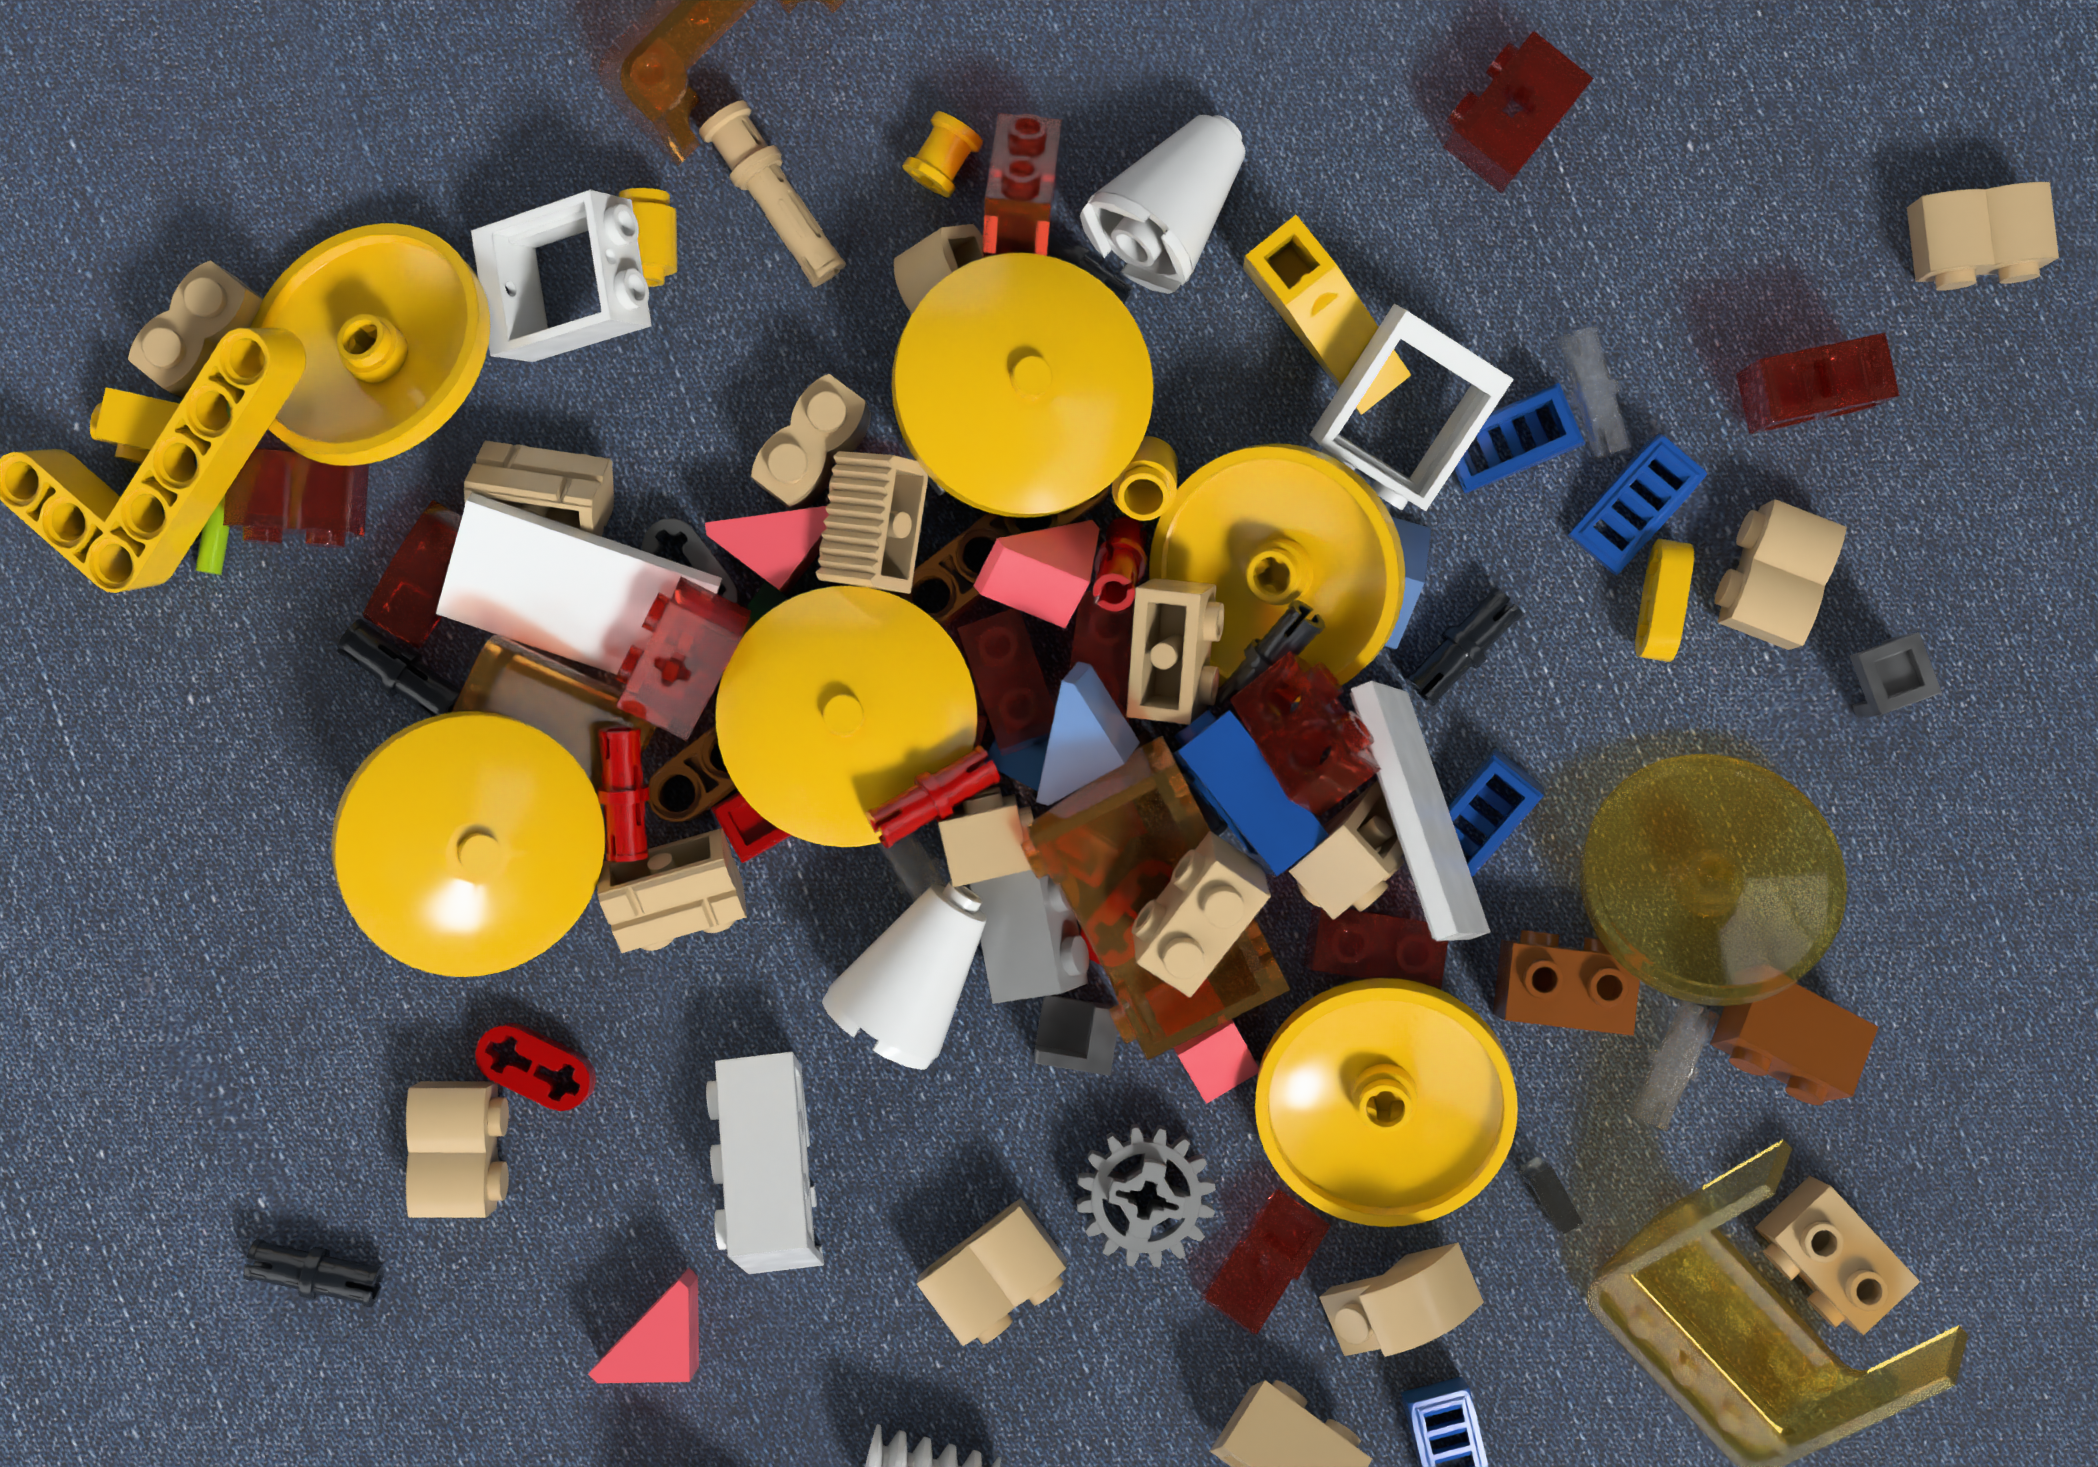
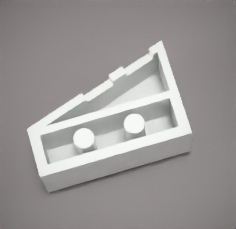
M793 1052L715 1061L716 1080L707 1082L706 1098L709 1117L711 1120L719 1119L720 1144L711 1145L710 1150L713 1181L715 1184H723L725 1209L716 1210L714 1217L718 1249H727L728 1258L748 1274L824 1265L822 1245L815 1246L812 1207L817 1206L815 1185L810 1186L807 1147L810 1146L801 1064Z

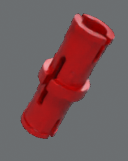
M1129 516L1118 517L1110 523L1106 532V541L1101 544L1095 557L1094 568L1097 577L1093 586V596L1100 595L1097 603L1108 611H1121L1131 605L1135 598V585L1145 573L1147 559L1144 545L1146 544L1147 532L1146 530L1140 532L1143 524Z
M620 726L599 729L602 787L597 788V797L599 804H603L606 860L631 862L646 859L649 857L645 830V801L650 799V787L648 784H643L641 728Z
M978 745L970 753L934 774L924 771L914 778V786L875 809L871 808L866 811V817L873 832L877 833L880 831L882 834L878 837L882 845L888 849L895 842L930 821L936 819L939 822L952 817V808L987 787L999 783L1000 775L992 760L986 764L984 762V759L988 757V753Z

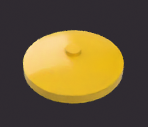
M397 223L365 225L344 231L322 241L294 261L265 295L250 328L287 329L296 334L303 343L306 352V367L303 375L268 429L294 451L309 459L321 463L344 466L364 465L394 457L413 448L436 432L453 416L472 390L481 372L489 345L490 312L488 300L478 276L470 265L453 247L437 235L418 227ZM261 348V350H260V359H259V360H260L261 366H262V368H263V366H264V353H263V350H262V348Z
M1005 253L988 256L960 267L943 278L921 300L907 321L897 345L892 368L891 387L897 423L911 454L918 461L920 467L934 482L958 500L974 508L1007 517L1026 518L1056 514L1089 500L1109 486L1128 466L1139 449L1148 427L1153 404V374L1149 352L1143 335L1126 306L1113 291L1087 271L1069 262L1041 254Z
M1270 443L1238 449L1218 457L1198 469L1177 489L1173 505L1166 513L1160 516L1155 529L1149 560L1150 580L1158 578L1216 584L1215 602L1224 604L1222 635L1218 642L1212 641L1210 666L1218 667L1219 669L1218 687L1223 685L1246 658L1244 649L1250 642L1256 638L1262 639L1287 611L1288 606L1293 600L1302 601L1314 609L1306 618L1311 621L1315 615L1319 614L1326 627L1320 634L1314 637L1291 663L1293 672L1281 684L1274 683L1259 700L1260 702L1290 703L1313 699L1341 687L1359 674L1379 654L1391 636L1400 614L1405 590V563L1400 537L1391 515L1377 493L1361 476L1339 460L1320 451L1292 444Z
M832 586L815 589L799 594L771 609L745 633L735 647L726 664L717 694L716 732L718 744L726 769L740 794L753 809L777 828L805 841L826 846L857 847L880 843L878 837L882 834L880 831L877 833L873 832L867 820L866 811L871 808L875 809L914 786V778L924 771L934 774L970 753L974 748L977 734L978 713L975 688L969 669L954 641L930 615L916 605L896 595L868 587Z
M460 711L430 717L402 729L380 744L363 761L346 786L338 804L331 838V856L338 889L345 905L365 934L383 951L413 968L428 973L455 977L483 976L517 967L545 952L559 941L572 928L588 905L600 877L605 852V828L601 806L591 781L576 759L562 745L534 726L513 717L481 711Z
M1393 978L1364 979L1342 984L1318 994L1296 1009L1281 1024L1264 1052L1256 1082L1255 1098L1256 1124L1260 1140L1271 1164L1287 1185L1308 1203L1332 1216L1353 1223L1380 1227L1407 1226L1430 1221L1451 1213L1478 1195L1500 1170L1509 1153L1514 1139L1518 1114L1517 1093L1512 1068L1501 1042L1490 1026L1465 1003L1440 989L1415 981Z

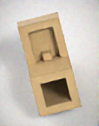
M1459 1243L1407 1254L1383 1275L1332 1286L1319 1297L1344 1356L1381 1349L1384 1357L1413 1349L1454 1329L1484 1303Z

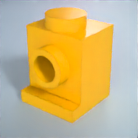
M106 387L102 402L96 405L91 416V437L94 440L117 446L114 457L142 464L180 403Z

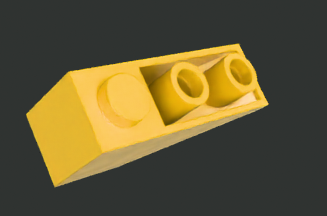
M1294 215L1245 255L1243 270L1332 381L1340 388L1379 326L1337 264L1300 218ZM1395 350L1392 351L1355 408L1360 415H1363L1411 376V373Z

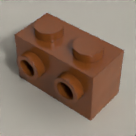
M1521 930L1520 941L1501 939L1492 1015L1506 1021L1634 1036L1642 958L1622 954L1623 942L1584 937L1583 949L1559 946L1560 934Z
M1762 968L1736 976L1710 1045L1729 1054V1062L1736 1068L1757 1076H1766L1768 1074L1787 1084L1785 1091L1790 1096L1808 1104L1823 1105L1826 1101L1853 1097L1878 1026L1767 968Z

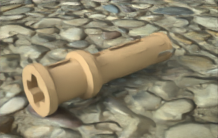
M741 100L729 104L712 115L699 129L700 136L707 143L713 142L732 170L729 179L734 186L739 187L743 191L748 190L757 201L770 224L801 266L812 287H817L827 282L846 266L845 261L840 257L834 246L831 245L803 200L787 180L786 175L780 168L783 161L781 160L782 154L775 145L768 146L750 120L751 108L747 102Z

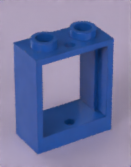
M1207 710L1174 736L1182 746L1171 754L1172 758L1182 770L1188 769L1195 777L1193 781L1195 787L1218 816L1228 824L1230 831L1250 856L1263 865L1265 874L1279 876L1329 836L1327 831L1230 710L1217 718L1213 716L1210 710Z

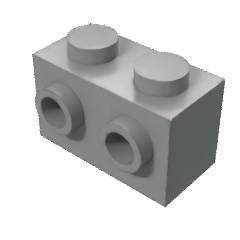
M1064 857L1030 863L1031 870L970 884L971 891L981 898L982 904L979 909L987 918L980 941L992 1004L1062 994L1088 984L1086 972L1089 967V951L1085 940L1079 936L1074 910L1077 903V889L1073 877L1067 872Z

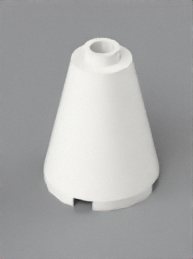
M1198 115L1094 193L1080 214L1083 230L1094 248L1104 258L1112 250L1127 263L1121 270V273L1150 290L1169 294L1175 292L1180 285L1183 286L1192 276L1244 160L1245 148L1242 143L1241 132L1234 123L1223 116Z
M949 881L946 887L936 884L931 885L829 986L822 1000L828 1015L853 1038L861 1028L878 1040L872 1050L879 1055L906 1067L920 1070L927 1069L930 1063L932 1064L940 1054L987 921L986 916L979 909L982 904L981 898L963 885L953 887L952 881Z

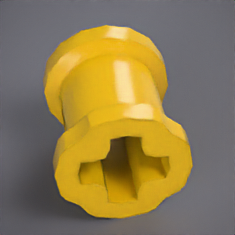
M936 111L930 120L933 129L919 153L915 157H907L902 166L918 183L932 192L948 198L955 191L953 180L970 152H979L983 145V140L973 129L947 113Z

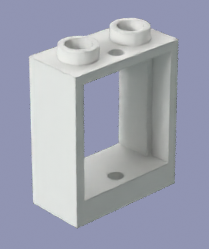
M588 190L471 230L478 279L484 288L490 312V356L535 362L651 327L648 307L649 289L643 275L638 244L639 226L633 212L631 199ZM589 231L601 312L548 328L535 248Z
M1394 304L1309 435L1323 447L1322 453L1339 460L1353 471L1357 468L1375 479L1376 482L1372 489L1388 503L1403 510L1408 501L1426 511L1514 379L1409 311ZM1400 339L1471 384L1410 478L1339 434Z

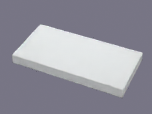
M472 492L465 504L436 614L683 697L722 578Z
M1369 681L1351 688L1352 693H1350L1432 938L1436 939V941L1470 940L1491 933L1408 692L1375 681Z

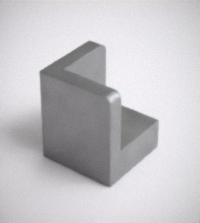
M1919 632L1884 640L1881 642V645L1850 656L1866 701L1853 705L1857 718L1883 715L1942 693Z
M1054 995L1045 996L1042 1003L1033 1063L1110 1076L1121 1013L1119 1006Z

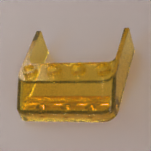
M1784 1139L1661 1210L1598 1269L1586 1296L1590 1311L1714 1444L1739 1467H1783L1955 1386L1968 1339V1334L1958 1325L1870 1369L1858 1370L1851 1368L1841 1361L1721 1234L1716 1227L1775 1194L1792 1148Z

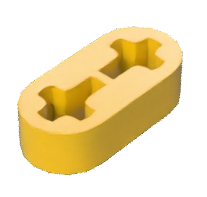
M1658 538L1652 547L1646 569L1636 630L1635 652L1638 657L1671 662L1677 654L1683 632L1694 564V548L1692 544Z

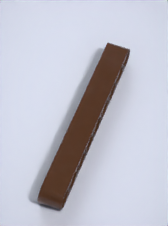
M1111 484L1089 500L1071 509L1051 514V522L1047 528L1078 523L1084 520L1104 503L1108 497ZM988 512L914 570L911 594L887 592L916 605L915 596L917 590L923 584L929 581L944 583L950 590L948 605L938 613L928 614L944 629L985 597L980 595L973 586L979 574L972 572L965 565V556L971 546L982 542L994 545L997 538L1022 534L1023 532L1017 528L1014 522L1015 517ZM716 725L659 768L650 778L648 783L650 799L648 803L652 811L660 818L671 822L694 821L704 816L713 806L719 804L737 790L729 773L724 771L716 760V750L719 745ZM679 775L687 776L693 782L696 793L694 802L688 809L682 812L674 810L666 799L668 784Z

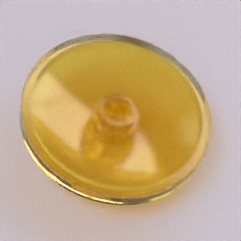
M1716 754L1680 755L1660 760L1634 772L1623 780L1601 804L1588 829L1580 856L1579 877L1583 904L1588 918L1605 948L1617 962L1643 983L1664 994L1692 1003L1711 1006L1741 1005L1760 1001L1786 990L1802 979L1823 957L1835 939L1844 916L1847 900L1846 870L1836 837L1825 818L1801 791L1781 776L1757 764L1730 756Z

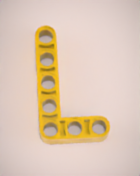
M237 328L229 331L216 346L121 497L69 452L60 449L11 452L0 458V500L88 579L104 591L118 593L165 583L179 566L302 377L306 367V352L303 343L296 334L281 328ZM261 348H262L263 353H264V366H263V368H262L261 363H260V360H259V359H260V350H261ZM227 401L231 408L230 419L227 414ZM194 453L197 458V469L194 463Z

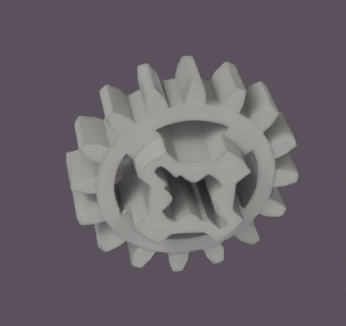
M1132 1124L1130 1140L1124 1143L1113 1132L1107 1134L1110 1151L1104 1155L1091 1149L1087 1155L1090 1163L1096 1168L1095 1173H1079L1077 1178L1079 1186L1091 1191V1195L1076 1200L1078 1212L1094 1213V1217L1085 1225L1087 1236L1091 1237L1104 1232L1106 1237L1102 1245V1252L1109 1256L1119 1246L1125 1248L1126 1264L1132 1267L1138 1260L1140 1253H1148L1153 1267H1160L1162 1260L1161 1251L1170 1248L1175 1256L1182 1259L1185 1257V1251L1181 1240L1189 1236L1201 1242L1205 1236L1196 1220L1198 1217L1212 1218L1215 1213L1214 1207L1211 1204L1201 1200L1202 1195L1216 1190L1215 1183L1211 1178H1197L1196 1175L1207 1165L1206 1159L1203 1154L1192 1156L1189 1159L1186 1158L1185 1154L1188 1151L1190 1142L1184 1135L1176 1139L1172 1145L1166 1143V1129L1162 1125H1157L1152 1138H1143L1138 1124ZM1141 1154L1139 1164L1126 1172L1112 1171L1122 1160ZM1167 1159L1172 1161L1184 1174L1188 1184V1191H1184L1181 1187L1173 1186L1169 1183L1165 1176ZM1145 1181L1154 1182L1156 1193L1161 1199H1151L1146 1209H1140L1137 1207L1135 1196L1130 1191H1141ZM1102 1199H1106L1109 1203L1121 1207L1126 1215L1124 1231L1109 1218ZM1168 1218L1178 1220L1167 1231L1150 1236L1152 1228Z

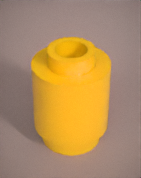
M653 188L622 190L619 192L618 197L632 200L633 212L638 221V244L644 278L648 287L661 286L665 284V276L677 272V211L670 206V194L666 191Z
M1144 436L1131 462L1112 483L1113 499L1123 513L1133 519L1147 521L1163 515L1171 508L1176 498L1178 459L1173 448L1159 438Z

